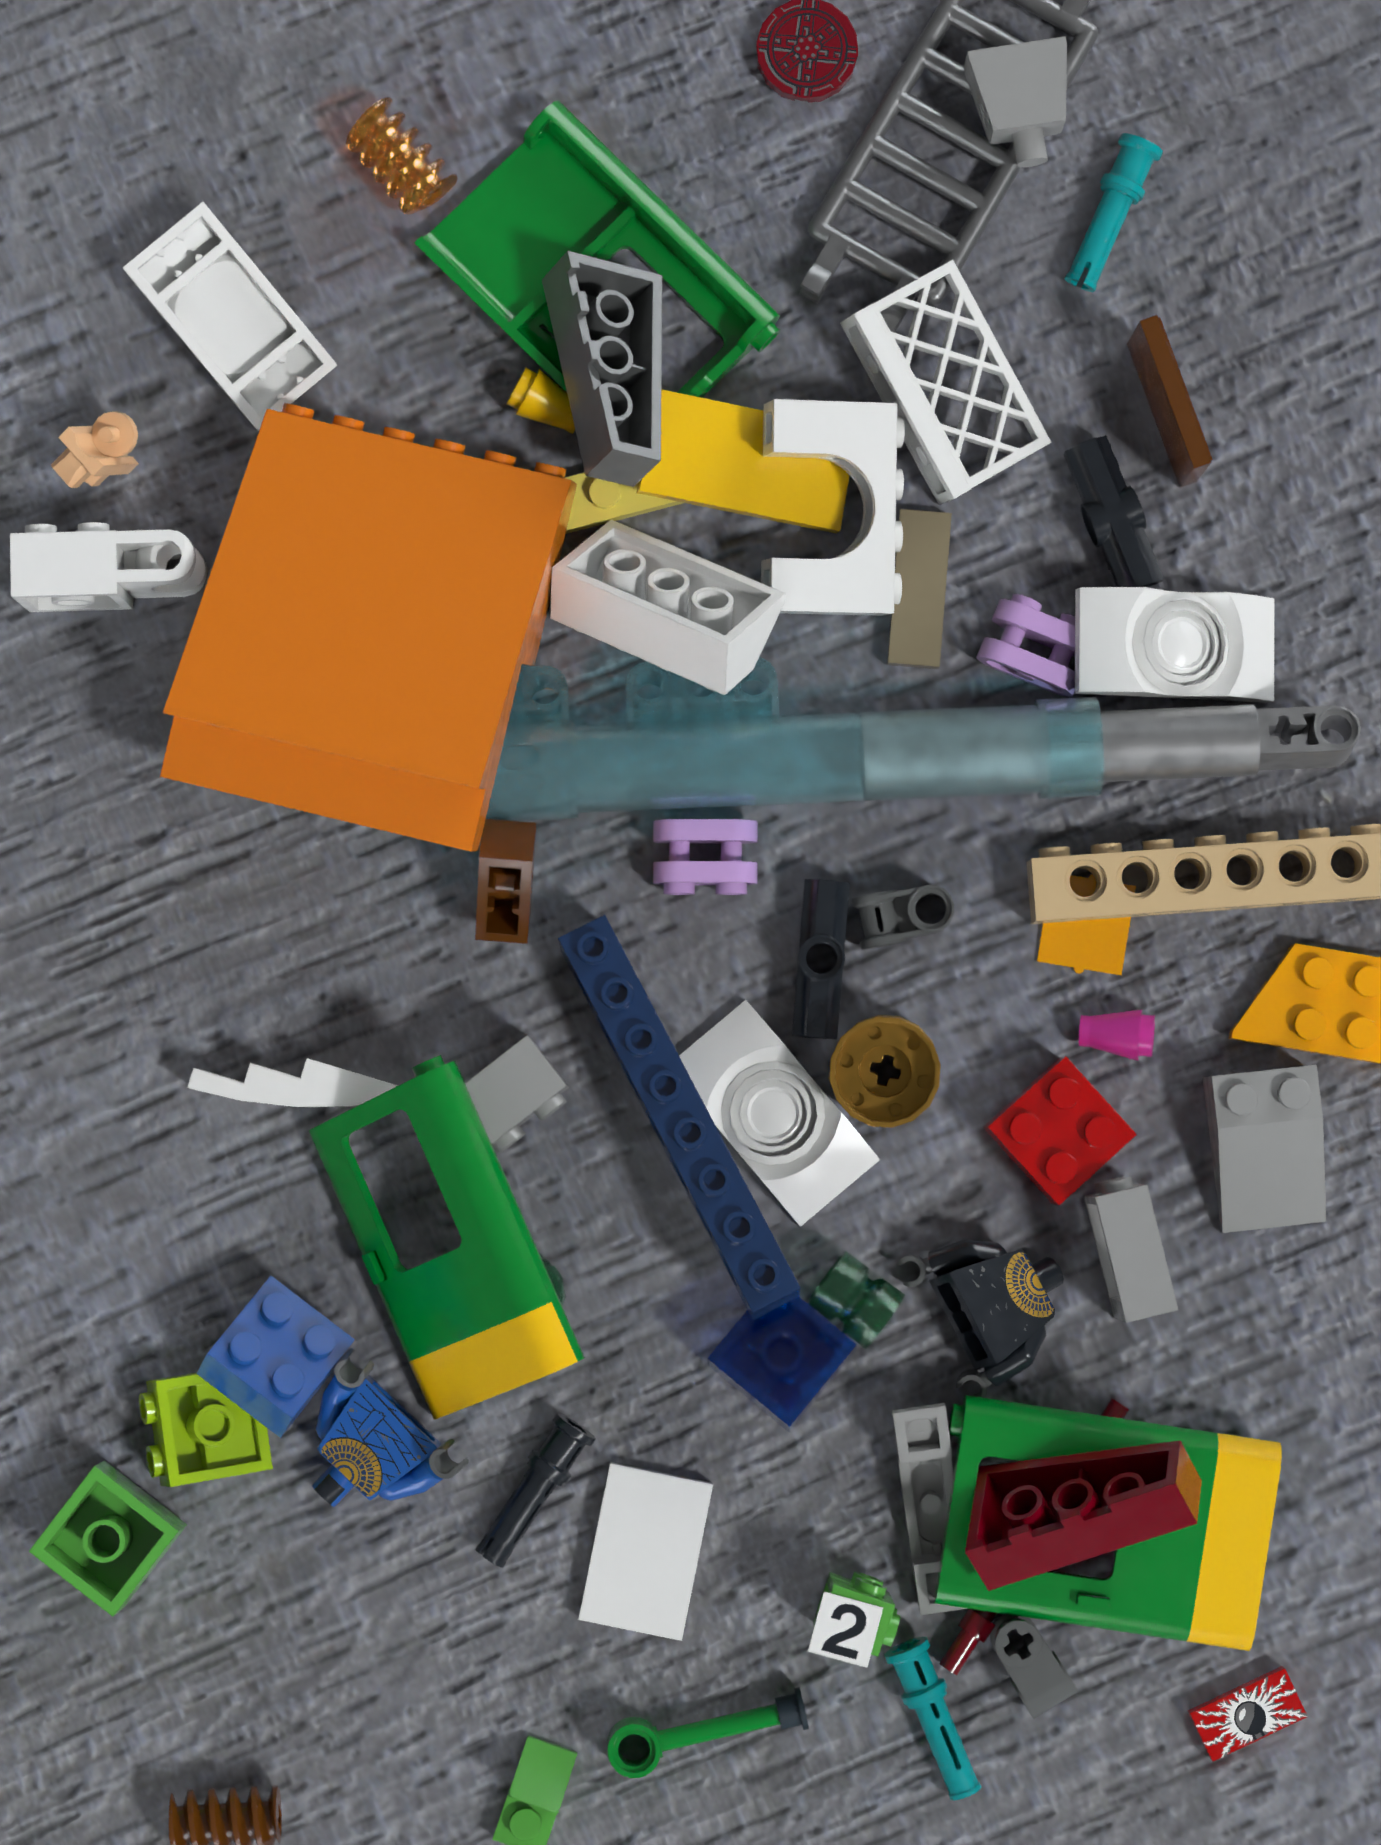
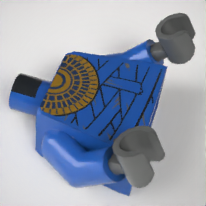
M349 1348L336 1364L334 1369L335 1375L322 1394L316 1424V1431L322 1442L317 1450L332 1465L312 1485L314 1490L333 1507L354 1486L369 1500L379 1495L383 1499L393 1501L424 1493L443 1479L452 1478L469 1463V1460L465 1458L460 1463H456L450 1459L447 1452L448 1448L456 1442L453 1439H449L441 1445L421 1423L369 1375L374 1367L372 1361H369L364 1369H358L352 1365L350 1356L355 1350Z

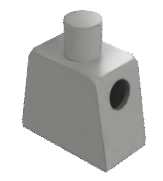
M1066 36L968 51L964 64L965 76L989 143L999 144L1013 141L1018 167H1033L1047 162L1048 157L1044 137L1061 133L1066 121Z

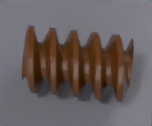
M272 1785L268 1801H262L257 1786H251L246 1802L240 1801L235 1787H230L225 1803H219L214 1788L208 1790L205 1802L201 1805H198L193 1789L187 1790L184 1803L181 1806H177L174 1795L171 1793L169 1803L170 1845H212V1842L214 1845H232L233 1841L235 1845H253L254 1840H256L257 1845H274L276 1839L280 1844L282 1809L278 1785Z

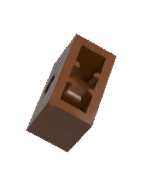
M498 819L485 820L479 853L475 940L528 943L536 822Z

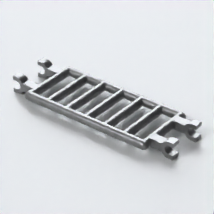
M965 0L940 1L808 225L810 236L825 244L802 281L800 295L816 304L821 299L844 256L896 285L894 292L921 277L832 225L847 199L944 254L945 257L940 266L954 260L958 270L961 271L1021 167L1017 166L1013 142L1008 150L998 144H990L983 135L910 94L923 70L926 68L972 95L965 76L964 66L936 50L950 25L989 47L1024 43L963 8L962 4ZM1010 0L1074 37L1067 48L1068 89L1099 35L1097 27L1081 17L1090 0H1065L1063 5L1053 0ZM901 112L995 166L997 169L983 193L976 191L884 138L897 114ZM873 155L971 211L957 237L952 236L859 182L858 180ZM945 276L931 284L926 301L927 304L936 306L945 298L951 288ZM920 290L906 298L914 301L915 297L918 298ZM894 304L880 312L891 332L896 333L908 309Z

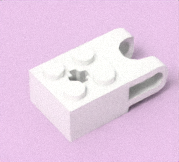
M89 522L78 524V531L57 532V526L51 524H31L25 526V533H10L11 597L29 612L133 609V598L186 597L194 595L201 590L207 577V566L203 556L194 548L191 541L179 531L110 530L109 524ZM181 558L179 564L174 569L166 570L168 561Z

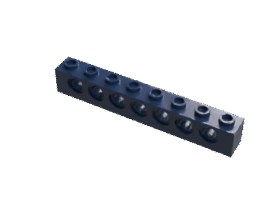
M606 915L559 937L561 953L752 1320L799 1297L801 1288Z

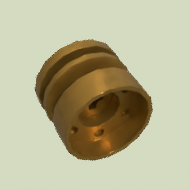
M877 1015L857 1022L840 1038L831 1056L829 1080L836 1100L851 1117L869 1126L893 1128L914 1121L930 1107L939 1088L941 1064L933 1041L919 1025L900 1016ZM884 1055L894 1057L893 1066L901 1069L899 1078L890 1077L887 1084L877 1082L878 1073L870 1070L872 1062L881 1063Z

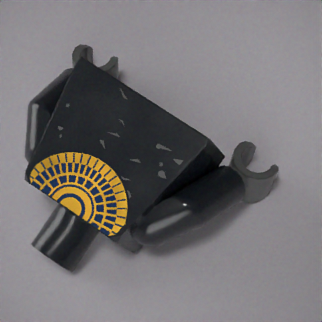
M964 1239L930 1251L928 1258L925 1259L912 1255L905 1256L899 1260L897 1266L913 1261L919 1265L921 1270L917 1280L906 1282L903 1284L904 1286H919L925 1282L930 1273H934L937 1276L929 1280L974 1367V1369L963 1371L958 1376L956 1388L962 1386L968 1380L977 1381L982 1388L972 1396L985 1398L988 1386L991 1384L1000 1386L1033 1364L1046 1337L1045 1324L1055 1316V1309L1047 1293L1062 1285L1064 1281L1063 1273L1054 1259L1046 1257L1032 1265L1022 1249L1007 1253L1005 1248L999 1243ZM984 1368V1371L980 1372L977 1369Z

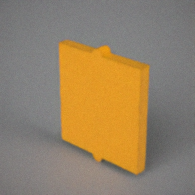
M1093 874L1088 878L1071 875L1070 886L1077 895L1088 897L1096 889V879ZM1124 884L1129 891L1135 893L1136 886ZM1131 917L1043 923L1037 962L1073 967L1077 974H1081L1084 970L1122 976Z

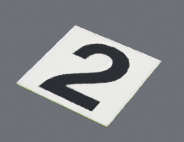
M824 1592L808 1652L867 1668L883 1607Z

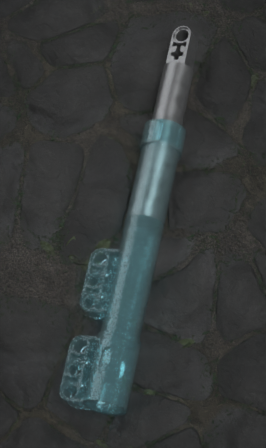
M760 657L754 669L726 695L714 691L706 697H696L689 692V688L697 683L664 670L648 661L638 663L631 668L626 678L627 722L575 725V720H570L568 685L561 671L544 665L521 666L486 819L511 821L579 819V814L1023 794H1037L1039 799L1098 797L1101 795L1103 782L1255 776L1258 774V771L1331 768L1340 766L1350 756L1360 736L1361 726L1357 716L1351 710L1342 706L1256 709L1254 705L1100 711L1099 702L1096 697L1035 700L1034 705L779 716L776 670L769 661ZM754 680L763 683L767 689L761 694L750 695L745 693L740 687L747 681ZM646 685H655L663 691L660 696L650 700L643 699L637 694L638 689ZM544 689L553 690L558 694L556 700L547 704L538 703L532 698L537 692ZM1326 729L1335 730L1343 736L1345 743L1331 744L1324 739L1321 731ZM1273 733L1281 734L1282 741L1289 742L1288 745L1280 744L1279 737L1272 736Z

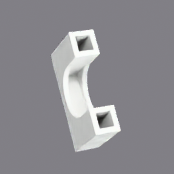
M773 399L764 404L763 457L818 458L833 462L843 468L853 478L858 486L863 502V520L860 531L853 543L838 556L832 559L770 558L761 561V583L786 593L785 603L780 613L877 616L894 614V604H899L902 596V578L900 573H895V552L901 551L903 543L901 521H896V500H901L904 489L902 469H896L897 448L902 447L905 435L904 419L901 416H897V403Z

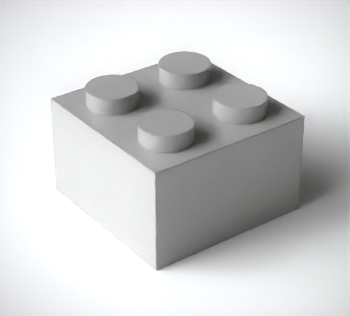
M528 1035L465 1083L490 1142L498 1153L507 1150L526 1134L520 1126L535 1114L540 1121H543L567 1102L562 1093L570 1088Z

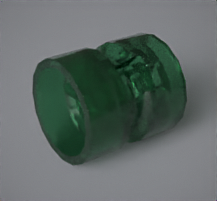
M844 1251L816 1287L806 1306L828 1322L840 1320L842 1322V1332L866 1349L893 1316L905 1294L882 1277L871 1280L869 1278V1268L847 1251Z

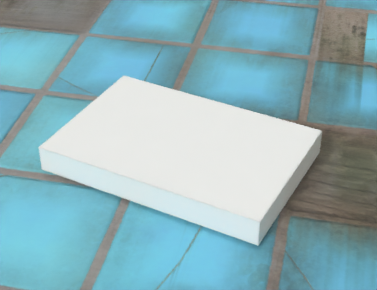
M610 1462L578 1620L682 1641L713 1483Z

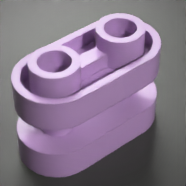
M1013 594L1011 600L1000 599L992 621L1004 628V632L1000 640L989 637L984 638L976 657L977 660L995 670L1049 692L1065 697H1073L1075 692V671L1069 669L1068 665L1072 656L1075 657V616L1061 614L1059 619L1041 612L1042 605L1039 602L1019 594ZM1025 637L1052 648L1049 659L1020 648L1023 638Z
M664 819L653 821V842L669 844V861L653 862V884L663 885V894L694 895L695 885H716L717 895H746L747 885L757 884V863L742 861V844L758 842V821L743 819ZM690 844H721V861H690Z

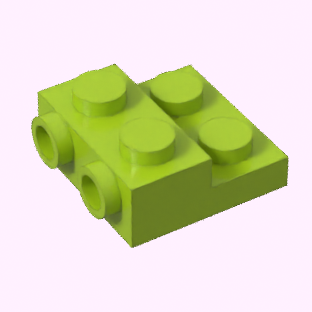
M197 1373L146 1381L147 1392L140 1393L139 1410L144 1425L152 1424L155 1445L147 1446L146 1461L150 1476L152 1478L159 1477L160 1486L174 1487L273 1469L267 1427L206 1382Z

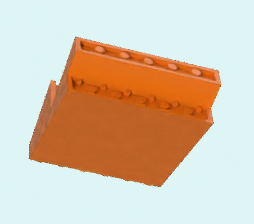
M284 403L282 412L267 409L163 710L164 714L174 717L160 777L470 852L478 851L522 664L535 666L551 598L552 567L560 560L577 484L570 479H565L567 469L536 462L534 471L514 467L516 457L485 450L484 459L464 455L465 445L435 438L433 447L413 443L415 434L400 429L384 427L383 435H377L363 431L365 422L353 418L334 415L333 422L330 424L313 420L314 410L293 404Z

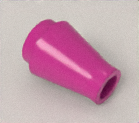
M1142 1009L1094 1016L1081 1015L1079 1046L1091 1047L1135 1061H1139V1056L1152 1057L1155 1015H1143Z

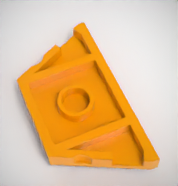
M1297 943L1292 944L1278 963V967L1271 977L1265 981L1255 995L1253 1002L1229 1032L1228 1039L1381 1064V957Z

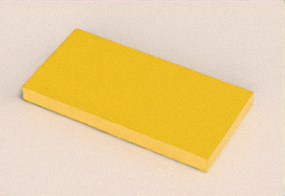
M661 389V461L638 482L636 493L838 533L841 530L850 475L835 463L823 459L763 457V410Z

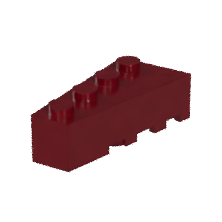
M1181 1440L979 1466L965 1553L987 1590L990 1591L1197 1524L1202 1480Z

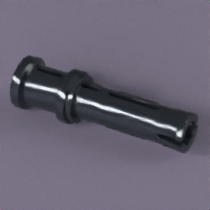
M557 1413L553 1418L555 1426L539 1451L532 1450L528 1456L529 1461L527 1464L530 1468L487 1534H485L475 1548L479 1554H483L485 1559L501 1568L505 1566L519 1540L523 1537L556 1485L562 1486L563 1483L568 1482L571 1477L569 1472L571 1466L585 1445L592 1446L596 1440L594 1435L563 1414Z

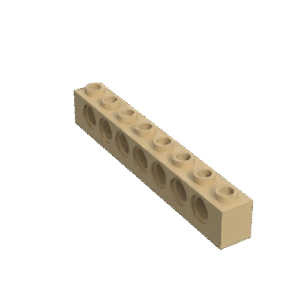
M1381 824L1351 826V835L1330 837V828L1298 830L1299 839L1279 841L1278 832L1276 831L1246 834L1247 843L1226 844V835L1203 836L1194 838L1195 847L1174 848V839L1143 841V850L1122 852V843H1103L1091 845V854L1071 856L1070 847L1067 846L1038 849L1039 858H1031L1026 862L1031 924L1381 899ZM1336 850L1346 851L1354 860L1355 868L1349 878L1338 876L1332 869L1331 858ZM1284 854H1292L1299 858L1302 863L1303 873L1297 882L1285 879L1279 871V861ZM1231 858H1241L1249 864L1251 878L1246 885H1237L1229 879L1226 868ZM1179 862H1190L1198 869L1200 879L1194 889H1185L1176 882L1174 870ZM1136 865L1146 872L1148 884L1142 893L1131 892L1124 886L1122 873L1126 866ZM1075 869H1086L1094 875L1096 889L1091 896H1079L1071 889L1070 876Z

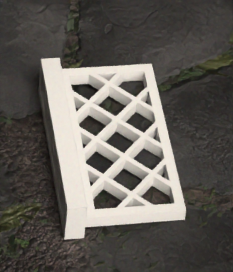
M954 260L947 262L840 322L882 402L897 403V416H901L904 419V442L938 505L959 497L976 485L1052 443ZM944 276L955 294L951 313L926 305L931 284ZM920 290L917 302L906 298ZM894 304L913 310L914 315L908 337L891 332L880 312ZM961 308L967 318L960 316ZM923 314L948 322L942 348L916 340ZM957 325L975 331L980 341L976 358L950 351ZM898 344L905 346L904 353H902ZM914 349L939 357L933 383L916 378L913 374L910 362ZM986 354L989 357L991 363L984 362ZM948 360L973 367L967 393L941 386ZM982 371L998 375L1003 383L1004 391L1000 404L975 397ZM923 390L930 392L928 399L926 398ZM939 395L964 402L957 429L939 422L935 414ZM1011 400L1016 409L1009 407ZM973 406L998 413L991 439L966 432ZM1006 417L1023 421L1033 441L1021 448L1001 443L1000 440ZM947 435L955 437L953 446ZM964 440L989 448L984 468L970 477L959 458ZM998 451L1009 454L995 462Z

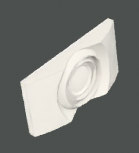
M201 202L123 267V270L161 317L185 343L257 431L260 430L267 409L282 412L284 403H293L337 366L336 362L204 202Z
M1082 587L1075 589V693L1273 702L1274 598L1233 592H1175L1147 587Z
M747 1000L742 1002L679 1055L718 1130L800 1227L880 1160L848 1119L817 1085Z

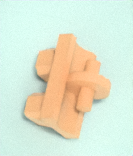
M113 411L99 416L93 426L68 427L58 437L67 448L51 464V467L71 488H78L83 482H86L91 487L99 486L109 475L129 474L139 464L134 457L127 455L137 444V426L132 418L125 413Z

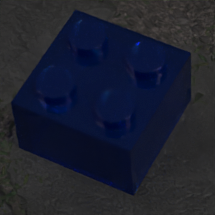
M797 1297L755 1320H752L747 1310L710 1354L707 1362L709 1367L786 1431L790 1432L854 1354L857 1344L802 1298Z

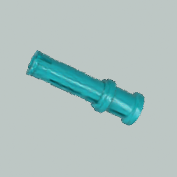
M1122 133L1120 135L1118 145L1121 148L1111 171L1103 174L1100 180V189L1104 194L1096 208L1093 219L1069 272L1065 275V281L1076 287L1084 268H1088L1089 271L1081 287L1084 291L1095 292L1098 280L1120 229L1124 224L1131 204L1136 205L1139 201L1143 200L1145 190L1142 187L1153 162L1159 161L1162 157L1163 150L1159 146L1137 135Z
M925 1636L917 1637L892 1647L885 1652L884 1656L887 1664L894 1665L905 1691L901 1695L904 1705L916 1711L931 1752L935 1757L949 1791L950 1800L964 1799L978 1792L982 1786L976 1778L961 1737L943 1698L947 1694L946 1689L948 1687L944 1678H938L927 1652V1649L931 1646L928 1638Z

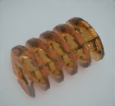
M385 97L375 102L359 117L347 135L345 144L351 152H360L359 161L363 167H374L372 172L374 180L377 183H387L385 189L387 195L392 199L400 198L398 205L403 214L410 215L439 201L453 188L458 177L456 174H451L443 179L439 178L438 175L445 166L444 159L439 158L429 164L425 161L432 150V145L428 142L416 148L412 146V143L419 134V130L416 127H412L401 133L399 127L405 120L406 115L403 111L387 117L385 113L393 101L392 98Z

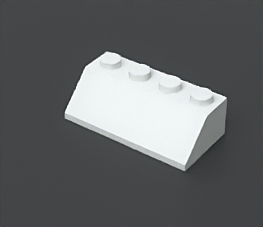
M610 520L552 567L550 619L655 664L664 670L698 683L709 690L726 695L754 669L785 603L786 593L619 522Z

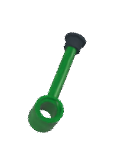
M794 1688V1694L775 1698V1704L658 1731L656 1726H653L645 1719L639 1717L624 1718L618 1721L609 1732L607 1738L609 1762L620 1775L628 1778H641L655 1769L660 1758L663 1757L662 1752L776 1725H781L782 1730L802 1725L803 1730H807L809 1726L800 1688ZM628 1735H640L649 1743L648 1751L642 1758L628 1760L620 1754L618 1750L619 1744Z

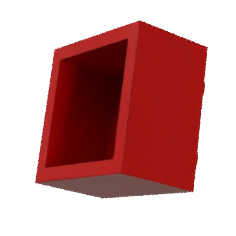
M1066 1056L1059 1057L983 1126L986 1132L1052 1205L1058 1206L1137 1135Z

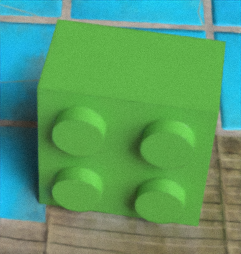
M104 1460L92 1468L29 1552L114 1617L129 1602L187 1524Z

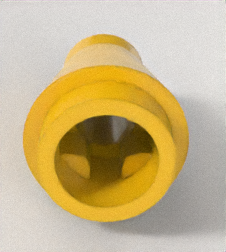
M525 367L506 404L517 410L515 414L517 416L558 427L573 434L575 426L567 392L540 369L535 373Z

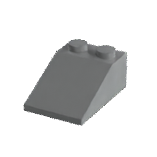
M1317 1065L1203 1077L1221 1233L1326 1222L1323 1113Z

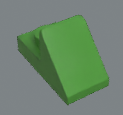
M529 1735L527 1736L492 1840L506 1845H547L578 1752Z

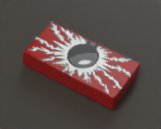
M1283 1666L1187 1710L1212 1762L1308 1717Z

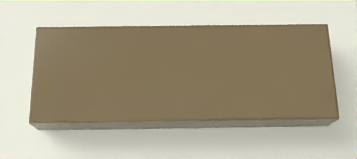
M900 509L898 521H901L903 527V543L901 551L896 552L895 573H900L902 578V596L900 603L894 604V614H891L887 665L939 669L952 513Z

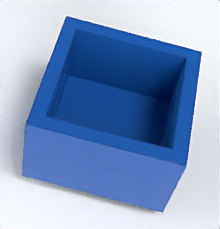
M270 1276L206 1354L197 1375L281 1438L332 1374L336 1364L351 1347L355 1339L274 1277Z

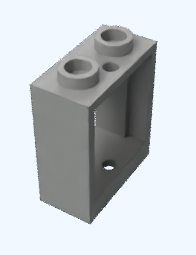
M1121 1176L1094 1183L1096 1193L1085 1195L1084 1200L1113 1317L1128 1323L1177 1311L1178 1306L1148 1185L1133 1184L1131 1176Z

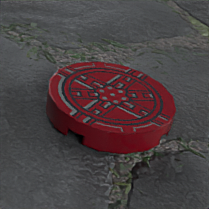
M791 0L775 8L762 23L756 42L757 65L766 84L781 97L792 101L796 99L808 101V103L821 102L839 93L852 78L858 58L857 34L848 16L833 4L822 0Z

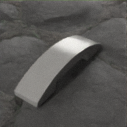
M945 1403L892 1410L902 1499L920 1615L968 1609L934 1603L953 1480L952 1450Z

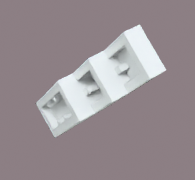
M307 1058L301 1078L250 1063L244 1082L203 1069L193 1068L187 1088L247 1102L292 1107H356L398 1085Z

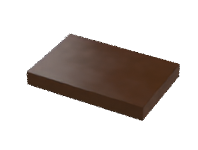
M1155 315L1139 321L1127 346L1178 485L1181 488L1197 482L1213 459L1161 318Z

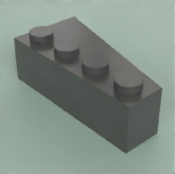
M567 251L544 276L542 284L585 475L634 487L661 461L662 275Z

